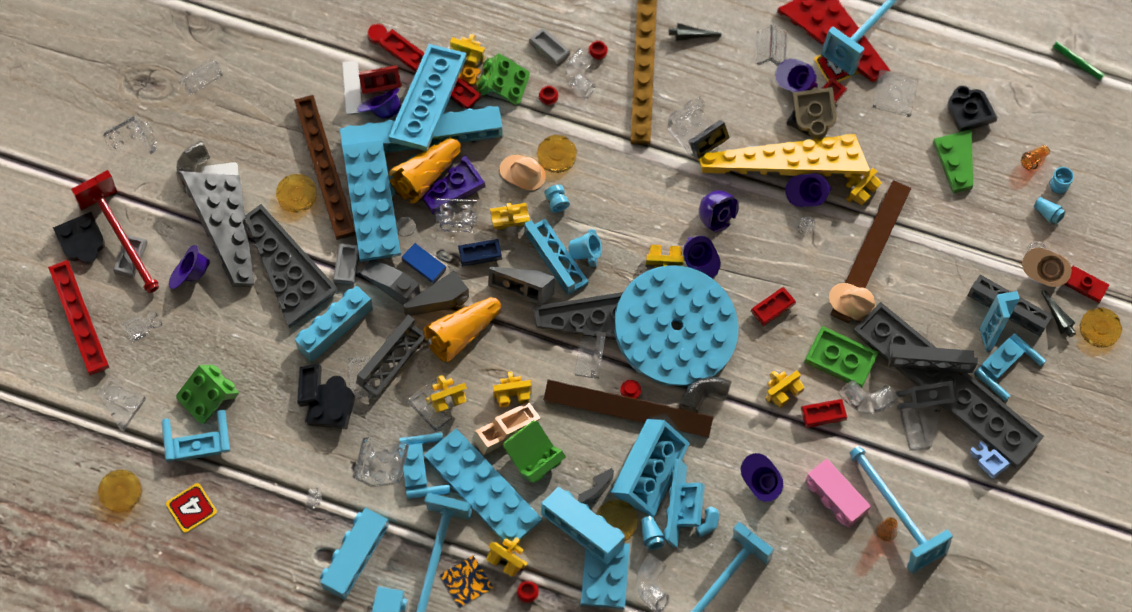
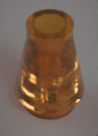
M1041 145L1038 148L1025 152L1021 158L1022 166L1027 170L1037 169L1050 154L1049 148L1046 145Z
M888 517L880 522L876 527L877 536L883 541L894 540L898 534L897 520L893 517Z

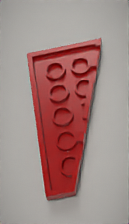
M792 0L777 9V13L788 17L792 24L800 26L806 31L807 35L822 46L828 31L832 27H835L849 38L859 29L839 0ZM863 35L857 42L865 48L857 71L874 83L888 76L891 70L866 36Z

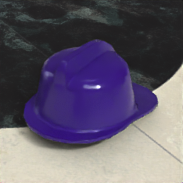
M789 58L781 62L776 69V82L786 90L800 92L818 87L815 71L808 63Z
M399 88L366 100L357 107V111L365 112L371 110L380 118L393 117L399 113L402 106L397 96Z
M819 174L797 175L787 182L785 194L788 201L796 207L819 206L826 201L832 187Z
M706 236L687 238L688 241L683 248V256L687 266L713 279L720 270L721 261L712 241Z
M192 245L176 266L169 279L170 288L176 289L184 281H197L205 274L210 260L199 253L198 246Z
M752 453L746 456L740 467L744 482L759 500L769 502L777 499L783 490V478L778 469L766 455Z

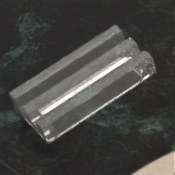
M369 356L348 358L350 389L354 393L355 398H372V394L367 391L363 392L361 386H359V392H355L353 363L357 362V371L359 373L362 370L361 362H365L366 365L370 360ZM371 379L367 382V384L370 385V386H371Z

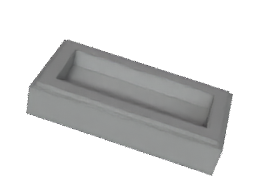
M544 27L529 38V43L556 66L570 55L571 51Z
M127 235L139 258L142 259L148 243L147 240ZM122 246L113 272L114 274L134 278L137 269Z
M339 244L333 278L335 284L354 286L359 260L358 245Z

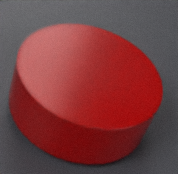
M382 24L371 25L367 32L368 39L374 44H379V40L387 33L386 27Z

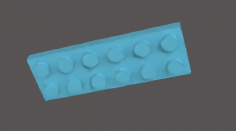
M432 44L428 45L388 136L390 142L424 151L428 150L466 61V53Z
M383 140L343 145L360 262L401 256Z
M457 428L424 455V458L465 502L470 503L475 513L502 541L506 538L511 542L515 538L521 540L542 522V518Z

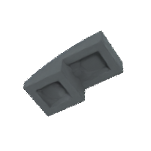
M610 468L593 477L592 485L594 487L579 494L578 501L588 506L601 496L613 480L614 470Z

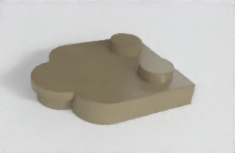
M833 88L793 92L798 128L802 131H808V134L813 139L824 138L827 135L828 129L835 125L837 119Z

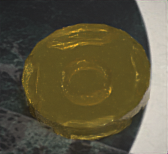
M563 135L548 136L538 146V162L543 169L549 172H566L576 162V146Z
M291 174L279 182L276 188V198L279 205L286 211L292 213L305 211L314 204L317 198L316 186L308 176Z
M1104 307L1088 310L1083 315L1079 325L1080 333L1084 340L1098 348H1107L1114 345L1120 338L1123 330L1118 315Z
M118 469L109 472L103 477L98 487V496L101 503L110 511L125 512L131 510L140 501L143 489L140 480L134 473Z
M610 500L602 504L596 512L597 516H602L613 528L621 530L625 536V541L634 535L638 525V516L629 503L622 500Z

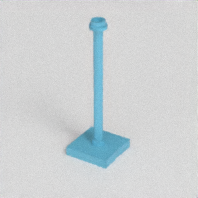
M887 0L851 38L835 27H832L826 36L821 55L853 76L857 71L860 58L865 49L857 42L897 0Z
M857 446L849 453L852 461H858L919 544L910 553V559L907 564V569L910 573L917 572L947 554L953 537L947 529L927 541L865 458L864 454L866 451Z
M431 493L426 495L425 503L428 510L438 512L442 517L416 612H426L450 517L455 516L470 520L472 509L469 502Z
M738 522L733 528V538L742 545L743 549L691 612H703L749 554H754L767 565L772 559L774 549L741 522Z

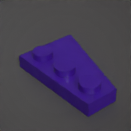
M465 155L456 167H452L448 174L442 180H438L422 198L431 213L434 214L486 186L484 180Z

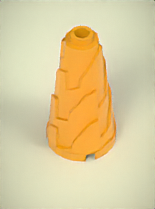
M447 138L441 143L433 145L427 151L417 154L407 162L394 167L389 172L388 177L393 175V178L389 181L398 195L404 200L408 197L411 198L409 203L419 201L440 174L452 164V161L460 153L461 145L459 141L455 138Z
M489 297L428 324L423 328L425 340L431 339L432 342L428 346L440 360L449 362L501 313L502 305L497 298Z

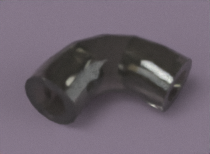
M202 141L184 150L177 160L175 174L184 193H187V188L184 181L181 182L179 178L180 172H196L199 164L210 159V155Z
M711 376L696 380L685 390L681 397L679 408L699 413L701 404L706 398L726 401L732 381Z

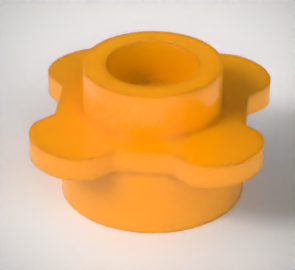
M465 64L458 78L468 85H473L477 81V76L480 75V69L472 68Z

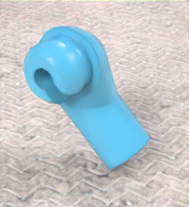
M708 507L705 510V523L695 528L700 538L715 530L718 526L720 514L714 507Z

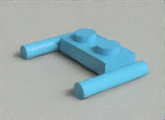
M1014 333L982 363L974 374L1006 402L1011 395L998 385L996 381L1024 353L1040 367L1045 364L1046 360Z
M217 411L219 432L172 439L170 419L161 420L165 460L167 462L176 459L177 461L219 455L220 452H230L226 411Z
M442 432L400 438L407 499L425 497L427 493L435 495L450 493L449 485L427 487L422 444L443 440Z

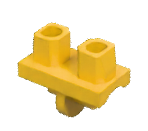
M471 34L468 39L462 37L461 40L452 37L450 49L466 53V64L476 68L480 62H484L485 47H481V43L475 41V35Z
M872 168L870 170V177H864L863 179H861L863 174H851V177H847L848 182L846 186L848 188L855 186V188L846 197V200L849 203L854 200L862 206L870 197L863 188L866 186L874 193L882 184L875 176L878 171Z
M506 203V206L490 209L493 228L497 230L512 226H524L525 223L530 221L526 203L515 205Z
M651 245L649 254L646 256V265H653L654 268L675 265L683 266L684 263L681 246H670L669 255H661V245Z
M796 370L787 377L784 371L780 374L776 371L771 372V380L767 383L771 389L767 391L768 396L765 397L767 402L773 401L781 408L789 402V398L784 392L790 390L795 397L801 394L805 388L799 380L801 374Z
M512 371L507 372L508 378L500 379L501 384L493 385L494 399H497L499 407L509 406L510 396H518L519 404L530 403V394L532 393L531 380L522 381L521 376L513 377Z
M442 375L438 376L437 384L432 385L433 391L440 389V392L426 398L427 405L432 404L436 413L448 409L445 398L450 396L454 407L467 402L464 390L467 389L466 384L462 383L448 388V386L454 384L452 378L445 380Z
M507 538L503 541V544L508 549L497 542H491L488 546L491 550L486 560L495 566L499 564L502 557L509 562L503 571L511 577H514L520 569H525L528 564L514 554L516 552L522 555L524 552L519 547L521 540L515 538L512 542Z

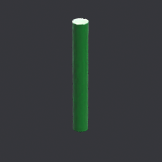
M1058 41L1053 45L1055 50L1099 81L1104 78L1105 74Z

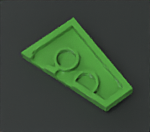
M971 130L934 138L933 145L953 194L972 189L974 181Z

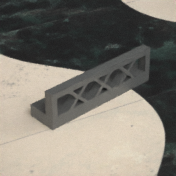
M980 274L967 296L990 308L996 295L1011 291ZM1019 297L1020 299L1009 320L1040 337L1053 315Z
M407 315L357 375L356 384L374 397L381 393L425 340L423 332L414 326L415 319L410 315ZM410 331L420 337L416 342L407 343L406 336ZM405 347V356L395 358L394 350ZM383 363H392L393 370L382 373L381 366ZM371 378H380V385L376 390L367 384Z
M894 344L889 346V367L973 373L978 364V358H974L973 350Z

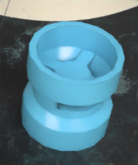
M1067 167L1057 168L1049 183L1051 190L1058 194L1065 193L1073 182L1074 173Z
M559 184L549 187L544 192L546 199L550 201L549 207L551 211L555 213L561 212L570 206L568 198L564 195V187Z

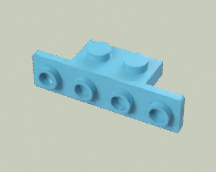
M675 459V464L672 468L673 481L669 489L670 505L667 508L668 522L664 530L665 540L672 547H678L680 527H700L705 485L702 483H686L687 465L680 459Z

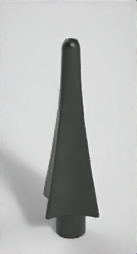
M677 23L676 28L668 29V36H676V41L703 37H720L722 35L721 32L699 29Z
M1043 289L1041 293L1053 314L1060 334L1066 332L1069 338L1073 337L1076 334L1073 329V325L1076 322Z

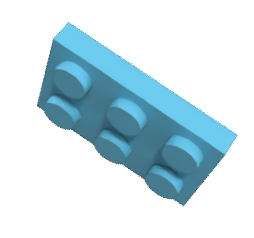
M624 543V548L608 564H605L586 549L581 606L625 610L630 544Z

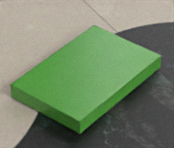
M822 326L804 363L862 389L879 352Z

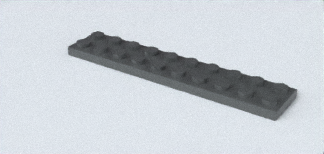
M882 302L853 330L856 336L873 350L878 351L879 355L888 362L890 344L936 348ZM895 367L917 386L954 381L957 402L942 404L941 406L992 449H995L1015 468L1019 466L1044 437V435L968 373Z

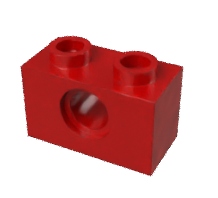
M397 65L358 72L362 94L402 87Z

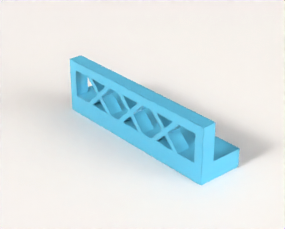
M546 219L536 224L532 220L524 224V233L567 296L589 284V281ZM544 226L548 232L547 238L543 237L538 229ZM548 243L556 244L559 247L558 253H554ZM559 259L568 260L570 263L569 268L565 269ZM570 274L579 276L581 282L575 285Z
M1018 291L996 295L979 328L986 351L994 348L1020 299Z

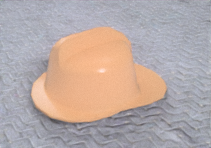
M511 155L506 157L499 167L503 179L528 191L539 189L546 179L543 167L530 157Z
M1033 248L1023 257L1022 267L1026 275L1047 286H1062L1071 277L1072 269L1069 261L1062 255L1048 249Z
M840 283L835 285L829 293L830 304L836 311L860 322L876 307L874 296L865 288H858L848 283Z

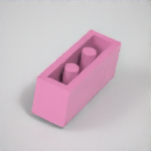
M825 459L808 473L805 480L807 487L811 492H816L820 496L822 504L836 514V519L842 525L845 524L850 528L868 513L871 505L828 459Z

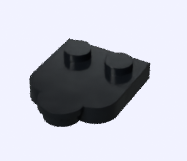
M959 86L953 91L952 96L948 100L947 109L959 132L997 122L998 117L982 90H970L967 86Z
M92 212L53 227L65 256L71 261L80 260L83 263H92L96 260L98 252L105 245L104 238Z
M332 376L327 380L326 384L321 385L320 403L309 405L305 420L307 425L347 430L355 402V395L349 387H346V381L341 376Z

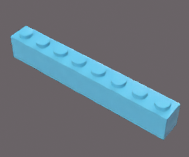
M487 106L483 109H466L461 112L444 113L429 147L437 145L447 138H455L459 143L503 137L499 106ZM387 120L383 123H367L361 126L350 125L340 128L342 146L383 140L385 153L416 149L389 141L388 136L394 125V120Z

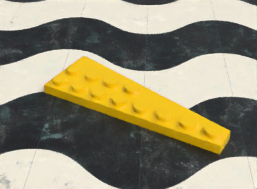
M855 134L708 152L698 159L702 173L726 174V172L736 171L741 174H747V171H761V175H767V172H780V175L795 176L813 173L831 176V173L845 174V177H851V174H864V177H870V169Z

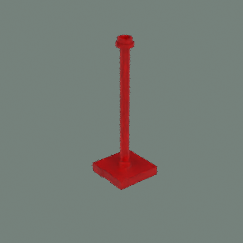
M109 170L72 188V193L81 211L95 203L99 205L145 283L143 286L144 290L148 293L158 290L159 282L157 279L152 280L105 201V198L118 192Z

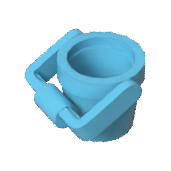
M589 229L588 233L569 242V253L574 260L588 259L590 267H597L598 258L602 254V244L596 230Z

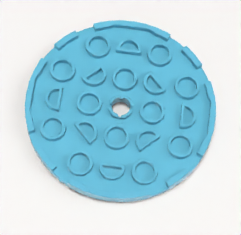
M676 265L662 266L644 272L627 286L615 311L614 332L622 355L639 374H643L652 379L653 382L661 385L688 387L709 380L727 364L737 344L738 318L730 297L711 277L689 267ZM677 321L681 323L682 329L674 330L671 322Z

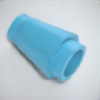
M1041 197L1034 204V208L1049 223L1057 225L1065 216L1066 211L1063 210L1062 206Z
M652 516L644 517L641 520L644 545L649 550L661 548L664 545V535Z

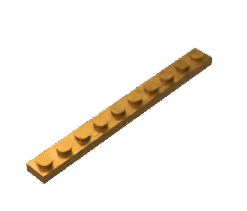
M637 0L630 144L650 145L657 0Z

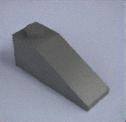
M370 260L359 272L360 276L402 305L420 294V286L417 281L404 272L377 260Z
M489 268L488 286L538 305H542L554 295V276L537 270Z
M452 271L403 305L404 314L412 316L452 309L457 305L460 306L468 300L469 288L455 271Z

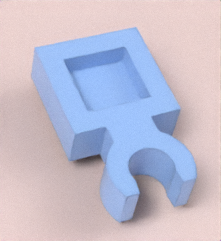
M980 441L978 445L982 451L971 448L970 454L972 457L980 459L978 465L992 479L1009 467V462L995 449L989 452L984 442Z

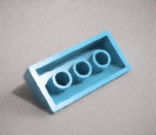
M647 419L611 493L624 504L650 516H655L673 479L672 468L675 464V459L682 461L690 443L665 420Z

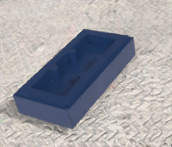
M499 239L458 245L462 267L502 260Z

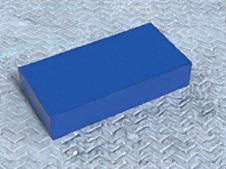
M416 243L402 256L403 262L432 284L446 271L444 264Z

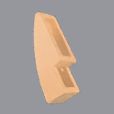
M527 402L496 417L492 423L476 430L472 440L484 456L502 446L506 440L531 421H539L540 417L531 404Z

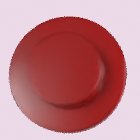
M598 40L590 44L588 53L591 58L601 60L607 56L608 48L604 42Z
M545 86L539 92V100L545 105L555 104L558 100V91L552 86Z
M626 380L621 385L620 393L622 396L637 399L641 394V386L635 380Z
M524 581L517 588V596L524 603L534 602L539 595L537 585L531 581Z

